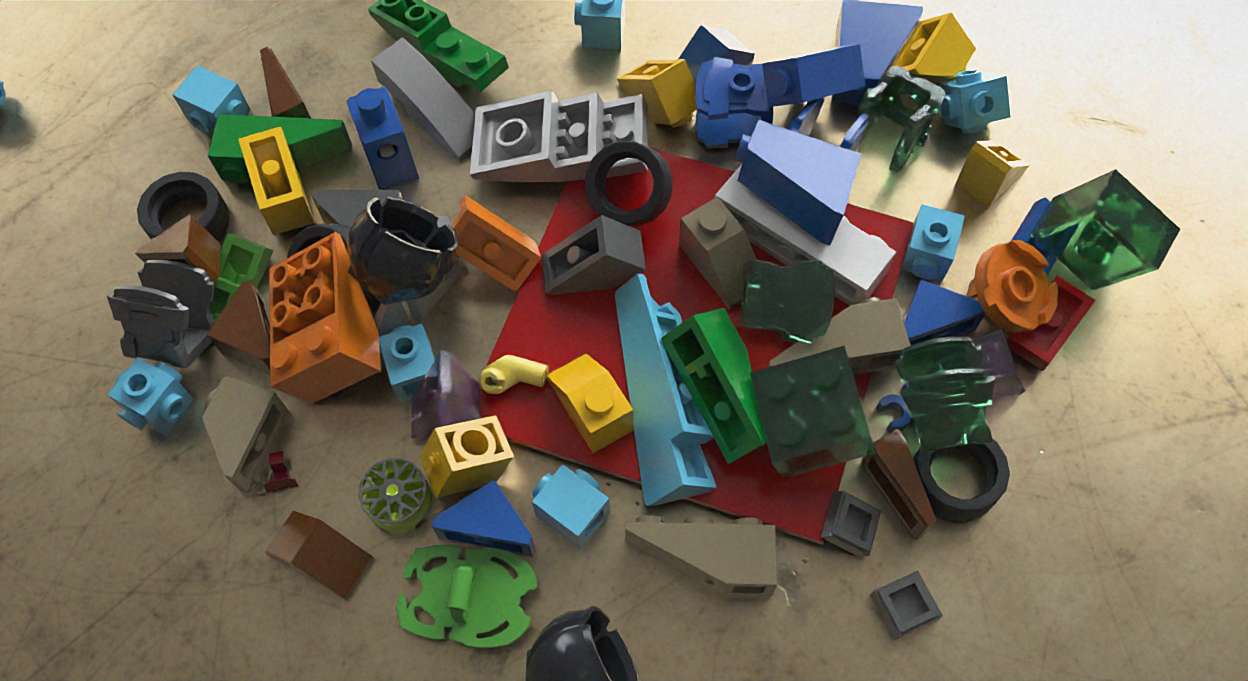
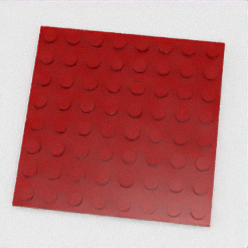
M649 147L659 152L668 163L673 178L672 196L665 211L652 222L640 226H630L641 231L646 270L640 274L647 278L646 282L650 296L659 306L669 302L680 313L682 322L696 314L722 308L726 310L747 348L768 438L767 443L730 464L727 463L714 438L705 444H700L717 488L711 492L684 499L740 518H758L763 521V525H775L776 530L823 545L825 539L821 538L829 505L833 492H838L872 372L774 388H766L765 377L769 361L850 305L750 242L767 285L764 290L729 310L681 249L679 237L681 218L715 199L716 193L735 171ZM648 168V172L606 178L605 191L608 199L614 206L622 210H634L641 207L649 200L653 192L654 180L651 170ZM585 180L567 181L538 246L541 259L522 283L486 366L505 355H512L548 365L549 374L587 354L609 371L630 404L615 301V292L626 282L612 289L551 295L545 291L542 254L599 217L589 204L585 192ZM847 203L843 216L852 225L868 235L881 238L888 247L896 251L887 275L869 297H876L880 300L893 299L914 222ZM547 379L543 387L519 382L499 394L484 392L478 383L462 422L496 415L504 435L509 441L642 485L634 431L592 453Z

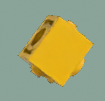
M495 415L435 428L419 458L435 498L483 487L492 480L497 482L514 458V455Z

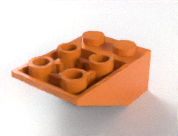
M337 232L328 235L269 268L270 387L312 404L381 371L379 331L360 283L348 273L350 267L349 255L341 235Z

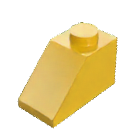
M952 12L919 21L884 75V78L888 83L931 84L944 80H955L957 73L966 71L967 64L976 51V47Z
M685 59L648 60L617 78L619 85L629 96L643 94L648 104V118L653 123L678 127L689 122L693 118L692 112L697 110L696 84Z
M277 127L239 138L238 140L259 209L272 235L315 223L282 128Z
M584 354L546 375L548 382L592 453L634 431L633 408L609 371L589 355Z

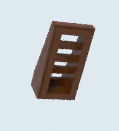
M268 46L261 49V61L272 117L311 118L303 100L272 49H269Z
M896 429L870 444L861 460V464L912 537L918 540L937 521L901 430Z

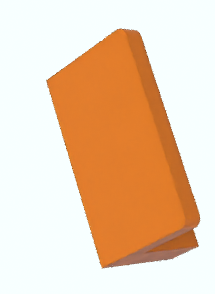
M464 195L459 202L461 212L451 225L459 240L456 255L517 292L541 259L536 242Z

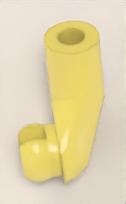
M505 355L481 371L478 383L480 388L489 394L502 393L519 382L543 387L547 379L546 375H548L549 366L516 356Z

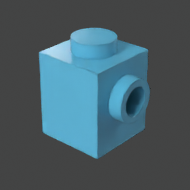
M576 0L574 24L581 25L582 47L622 49L625 0Z
M198 65L173 93V97L186 119L194 127L205 133L209 131L214 132L218 114L246 115L250 110L238 83Z
M921 204L914 220L901 269L912 272L917 277L923 279L934 278L943 281L954 261L965 216Z
M422 323L415 326H399L391 330L389 334L379 336V344L390 383L400 403L444 389L434 354Z
M562 464L554 475L547 473L538 482L532 493V496L535 497L532 500L535 515L581 550L610 513L609 498L598 490L600 485L591 475L581 469H577L574 473Z

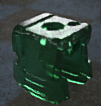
M892 66L882 78L880 85L874 89L869 88L858 105V113L854 123L862 114L869 116L860 143L881 115L905 127L889 166V170L892 172H899L914 155V148L917 145L924 147L932 130L931 122L933 117H936L945 98V91L941 87L900 66ZM907 94L913 97L918 104V109H911L905 106L901 101L900 95Z
M749 260L743 265L742 276L744 281L740 315L737 318L736 328L743 330L767 329L782 333L780 338L792 343L803 341L811 344L813 338L826 334L830 324L835 295L833 271L826 269L825 266H821V260L798 262V265H790L789 267H779L769 262Z
M946 337L920 342L904 348L902 355H900V360L895 361V366L902 382L908 381L910 386L900 393L910 415L913 417L921 453L970 443L983 444L992 442L991 430L986 419V405L992 404L995 376L983 374L981 370L983 348L976 346L970 337Z

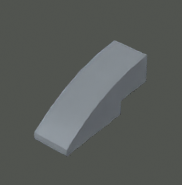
M402 37L371 60L377 81L404 104L406 114L458 161H461L472 152L475 113L446 79L409 42Z

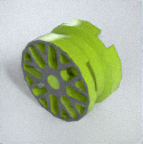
M388 458L374 464L364 474L359 484L358 498L363 511L378 528L389 531L390 534L406 533L416 529L415 526L423 518H427L432 508L433 495L422 471L414 463L402 458ZM367 482L369 484L368 488L363 489V486Z

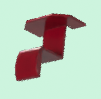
M284 451L269 453V465L274 473V480L268 481L264 485L267 493L276 491L275 488L285 486L290 488L298 487L299 485L296 480L288 477V469L284 463Z

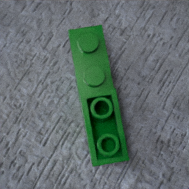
M379 0L368 9L370 16L395 41L403 37L424 56L447 82L458 89L462 85L467 84L481 93L509 68L505 55L452 27L446 13L422 0Z

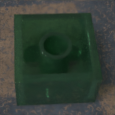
M1114 169L1054 196L1030 235L1045 247L1047 251L1052 253L1058 261L1089 289L1095 291L1159 270L1181 229L1117 169Z
M845 345L750 372L771 462L783 478L877 453L854 369Z

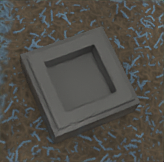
M845 491L833 492L821 538L858 557L870 556L881 510Z
M919 571L882 586L871 593L895 640L943 617Z

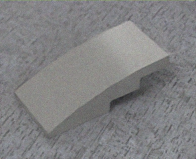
M551 90L476 107L470 175L473 179L507 182H566L585 180L586 171L592 158L605 146L618 141H635L648 147V104L643 94L603 102L598 92L558 101ZM625 158L617 161L611 167L606 178L648 172V167L638 159Z

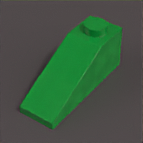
M218 114L208 158L221 180H227L232 183H244L245 181H251L238 140L239 138L281 127L297 170L350 152L352 142L343 120Z
M722 308L693 315L664 335L661 340L727 463L730 464L767 443L768 438L747 348L726 310Z

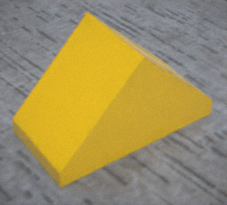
M977 141L969 152L956 184L990 208L1028 169L1030 164L998 141Z

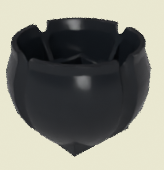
M376 197L370 200L366 208L356 216L348 234L347 249L350 260L348 273L384 305L419 299L436 291L449 277L455 264L459 240L450 225L445 224L442 227H438L439 216L428 209L394 197H386L381 204L380 199Z
M591 606L584 610L568 611L554 618L543 628L532 648L527 651L526 681H640L633 658L618 629L613 631L607 630L610 618L596 606Z

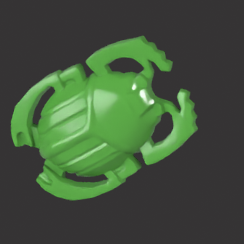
M433 545L415 549V553L410 556L409 562L405 564L406 570L402 575L405 580L412 578L417 568V577L423 587L421 593L411 600L408 608L406 596L401 594L396 598L398 601L396 607L398 611L397 618L400 620L399 627L416 635L431 639H444L445 627H452L449 634L450 640L478 648H496L510 645L521 638L528 630L532 618L530 615L524 614L520 607V597L529 590L537 589V579L532 567L524 558L510 551L493 547L466 549V560L459 559L462 549L454 545ZM439 557L447 558L446 564L441 565L439 568H434L429 572L423 571L430 560ZM496 557L504 560L514 568L518 577L513 579L503 566L491 561V559ZM416 607H422L424 611L428 612L435 619L434 625H426L419 622L415 614ZM508 621L509 626L503 632L491 637L477 638L479 633L491 632Z

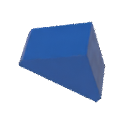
M701 24L678 59H685L696 84L703 62H708L709 60H714V57L733 60V64L746 65L754 59L755 53L728 30Z
M921 279L903 320L911 345L909 354L975 331L986 314L979 301Z
M495 480L490 481L434 517L432 529L440 541L479 548L493 547L510 551L517 555L534 557L535 545L532 535Z

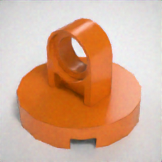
M1013 240L1008 243L997 244L982 253L975 267V278L970 281L966 296L978 300L986 313L984 317H989L999 328L1012 333H1020L1034 330L1039 325L1046 324L1051 320L1057 307L1058 288L1056 282L1050 284L1048 282L1047 275L1043 269L1049 266L1046 258L1034 246L1020 240Z

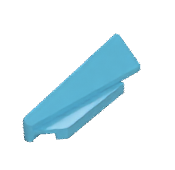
M637 273L615 292V301L630 405L633 408V427L644 503L647 506H656L708 493L717 488L700 444H705L714 437L661 340L664 335L683 323L680 313L669 302L659 306L650 296L646 282L647 278L643 274Z

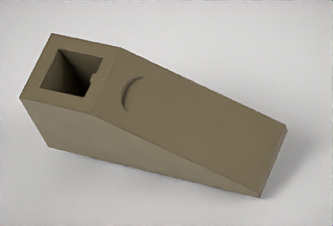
M647 515L637 517L635 522H625L626 543L721 595L772 596L777 587L776 526L763 525L761 519L739 518L735 519L733 524H714V520L711 518L697 516L686 518L684 523H665V519L662 517Z

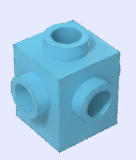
M980 69L959 72L956 74V80L941 84L942 96L939 99L941 116L945 120V124L961 128L962 133L981 132L988 128V123L1011 117L1006 75L989 72L982 73Z
M139 357L128 369L118 376L114 387L107 394L121 407L117 415L139 430H142L147 425L164 436L168 435L195 400L179 383L183 376L178 371L162 361L153 366Z

